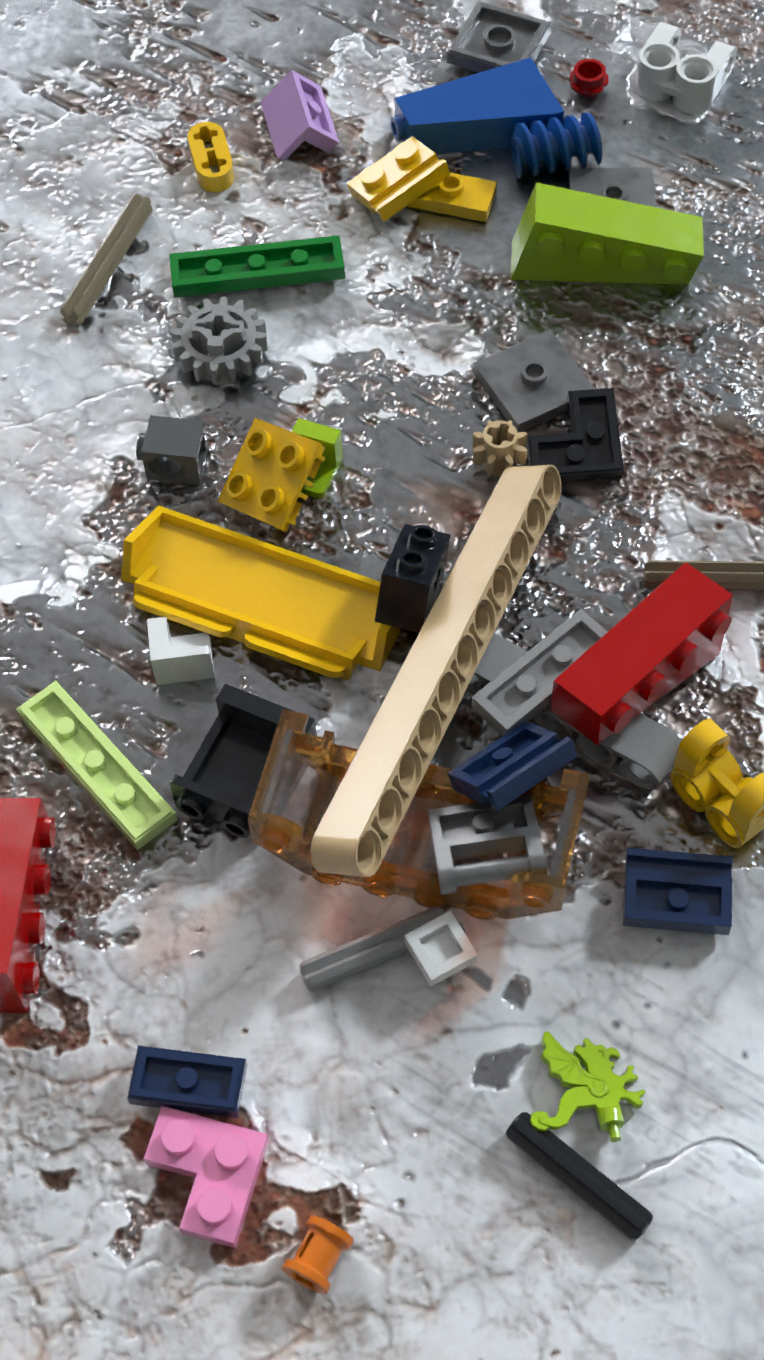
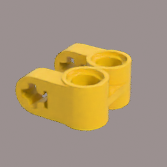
M708 718L691 729L680 742L673 770L670 773V780L679 797L691 809L697 812L705 811L709 825L723 842L732 848H740L764 829V773L754 778H743L739 764L727 750L730 736L712 719Z

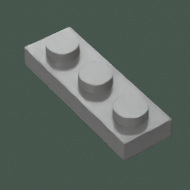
M583 609L578 610L473 695L471 707L502 736L506 735L525 721L529 722L551 703L553 681L603 637L607 631Z

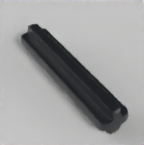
M522 1112L507 1129V1139L627 1238L633 1241L638 1240L650 1226L653 1220L652 1213L549 1129L545 1132L536 1131L529 1122L531 1118L529 1113Z

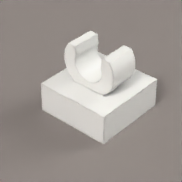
M451 910L404 935V943L430 987L477 962L478 954Z

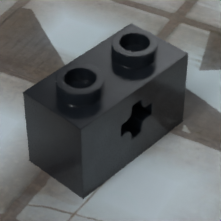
M404 523L382 572L375 622L420 632L443 582L451 534L438 532L426 525L413 526Z

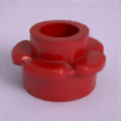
M596 59L580 60L575 64L573 71L569 75L572 90L583 97L596 96L602 93L604 87L609 84V77L604 64Z

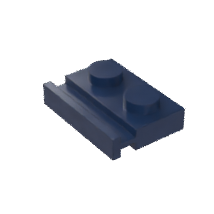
M525 721L447 774L454 791L483 805L489 801L492 808L498 811L578 756L571 738L566 737L561 741L556 732Z
M627 848L622 926L729 935L732 927L731 869L733 857Z

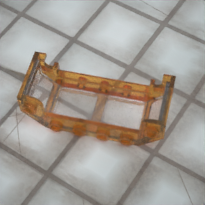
M286 709L282 710L248 816L252 842L304 874L311 875L320 883L331 886H338L342 883L360 886L366 892L379 897H390L392 894L413 898L419 905L428 908L435 906L465 910L468 915L481 920H492L495 917L508 920L562 910L574 847L587 799L590 774L564 769L560 787L546 785L545 778L520 795L531 794L545 852L548 875L521 872L515 874L509 880L457 887V893L441 895L427 810L477 803V801L453 790L447 774L453 769L429 765L387 853L374 875L363 877L320 873L314 868L311 861V842L358 749L335 744V735L332 731L325 730L323 737L306 734L305 728L308 722V714ZM524 849L452 861L453 866L523 856L526 855V851Z

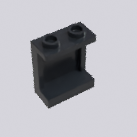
M224 684L216 698L219 713L184 776L174 774L169 783L173 800L177 808L194 819L207 817L221 823L228 832L237 837L248 838L250 835L265 841L318 743L315 719Z

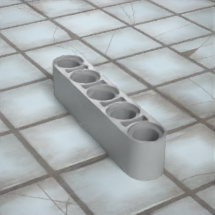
M494 633L466 691L475 695L528 651ZM551 703L529 721L556 732L561 741L566 737L571 738L577 753L646 790L658 789L674 765L677 749L682 741L674 731L642 713L633 718L620 733H613L598 745L551 711Z

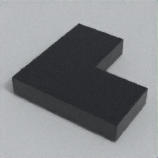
M614 388L568 391L567 402L571 433L527 436L529 466L553 465L559 471L561 482L623 477L624 467Z

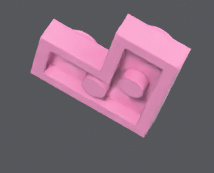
M161 1106L144 1161L148 1166L195 1178L179 1227L182 1234L236 1249L269 1142L268 1134Z

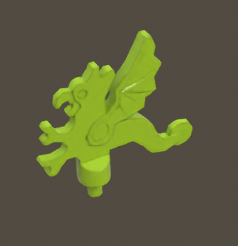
M549 1031L544 1032L541 1042L544 1051L540 1059L548 1066L549 1077L559 1079L561 1086L571 1089L566 1090L561 1097L555 1117L550 1118L547 1112L543 1111L534 1112L529 1121L531 1126L538 1132H545L548 1129L556 1131L567 1126L576 1110L595 1108L600 1129L608 1131L611 1142L620 1141L619 1129L623 1127L624 1119L619 1101H627L636 1109H640L644 1103L640 1099L644 1097L645 1090L632 1092L627 1091L623 1087L629 1082H637L638 1075L633 1074L635 1067L632 1065L627 1066L625 1075L618 1076L612 1071L615 1063L609 1061L610 1057H614L617 1060L620 1059L621 1056L617 1049L612 1047L606 1049L603 1045L595 1046L588 1038H585L582 1042L583 1047L575 1045L573 1053L576 1056L565 1050ZM580 1061L585 1065L587 1072L581 1068Z

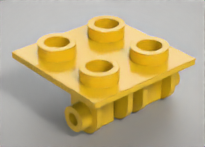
M254 418L217 502L287 533L290 524L296 525L297 522L295 520L302 507V504L297 502V499L307 500L308 498L307 495L301 493L303 485L311 488L314 483L307 480V477L314 479L321 462L325 461V457L322 456L325 447L317 441Z

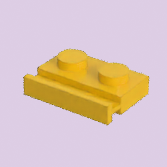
M412 136L405 142L397 145L394 150L376 163L365 168L359 175L350 180L347 185L351 195L372 213L379 214L380 219L385 222L449 176L450 171L444 159L439 160L436 153Z

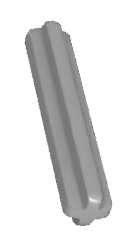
M435 906L302 961L300 973L309 991H316L409 952L404 943V935L441 916L445 912L440 906Z

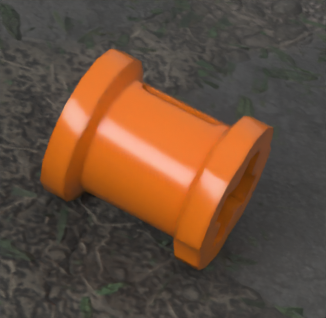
M311 1215L306 1223L308 1232L293 1259L285 1260L281 1269L288 1277L305 1288L326 1295L331 1287L328 1278L343 1250L349 1251L354 1239L339 1226L324 1218Z

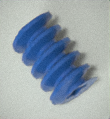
M588 112L582 113L579 120L574 115H566L562 124L558 118H550L547 121L546 128L542 121L536 120L532 122L530 131L524 123H518L511 138L512 163L516 178L518 179L522 178L524 165L529 166L533 176H538L539 165L542 162L545 163L549 173H554L556 160H561L566 171L571 168L572 157H577L581 168H586L588 155L593 154L597 165H600L602 161L601 135L594 117Z

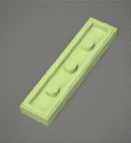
M54 681L16 708L19 718L137 851L178 820L176 812L57 681Z

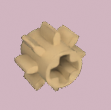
M501 420L487 421V426L483 433H473V464H482L489 477L492 475L501 476L507 467H513L516 464L526 465L527 433H518L510 420L508 422Z

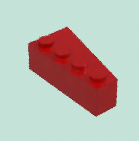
M685 562L553 681L550 710L596 745L613 733H620L633 718L720 654L724 634L732 621L728 615L733 594Z
M0 798V1013H28L30 994H37L39 989L40 970L38 962H34L35 945L43 944L45 937V917L43 912H39L41 895L47 896L50 891L49 864H45L46 849L53 848L56 839L54 817H48L41 798Z

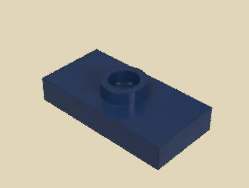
M138 1045L127 1099L131 1105L155 1108L164 1106L186 1112L238 1118L247 1071V1061L243 1058Z

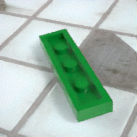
M340 235L169 254L174 298L345 279Z

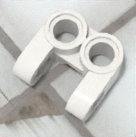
M660 22L640 50L635 83L636 92L641 97L651 101H663L672 96L673 105L683 113L700 114L707 111L731 73L737 55V47L716 41L706 56L694 54L683 57L680 60L677 48L681 38V28Z

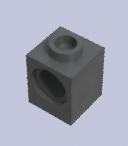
M150 415L146 433L139 434L136 445L137 460L143 461L147 480L201 485L209 451L205 422L202 420Z

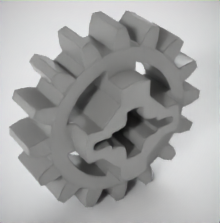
M221 297L219 304L212 305V302L206 298L203 300L204 308L198 309L190 305L187 307L188 318L184 316L176 318L177 329L171 330L175 361H180L181 369L184 373L194 370L196 381H201L206 375H209L214 385L219 383L221 376H227L229 381L234 383L236 382V373L241 371L243 374L250 376L252 374L251 363L262 365L264 362L262 352L268 351L264 319H258V311L255 307L245 311L243 300H238L231 306L228 305L227 297Z

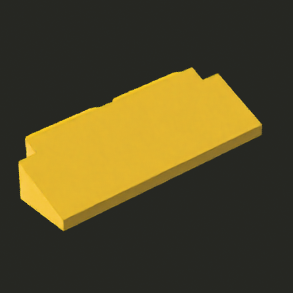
M159 505L123 542L121 580L134 584L133 604L138 609L160 617H167L171 621L216 637L231 638L244 643L245 646L252 650L331 678L340 677L350 681L358 664L380 672L401 628L375 622L380 581Z

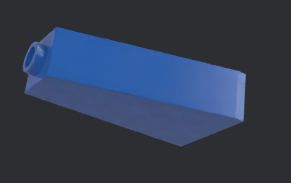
M530 57L395 97V116L390 118V125L397 142H405L413 136L436 154L511 148V138L518 123H524L529 131L532 122L536 120L542 121L545 128L550 118H558L562 124L564 110Z

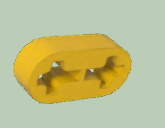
M213 122L195 124L188 132V144L198 184L205 191L212 193L227 190L234 182V170L224 131L221 126ZM210 141L212 147L205 149L204 142ZM216 165L218 172L212 173L209 166Z

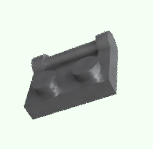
M531 794L517 797L498 811L492 808L489 801L484 805L477 802L427 810L441 895L457 893V887L530 876L531 881L548 879L546 857ZM524 849L526 851V855L457 866H453L452 861Z

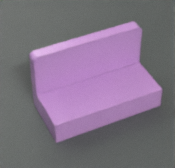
M291 70L262 100L261 106L276 156L281 160L285 161L304 141L327 153L339 143L321 86Z

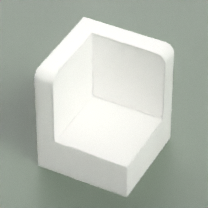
M167 617L147 619L150 661L156 685L215 678L211 640L208 633L171 637Z

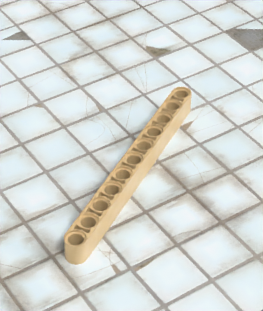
M555 466L507 467L502 473L313 836L310 851L311 861L318 872L370 877L379 869L559 502L561 478Z

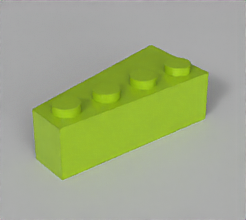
M536 182L512 239L511 280L688 285L704 257L703 217Z

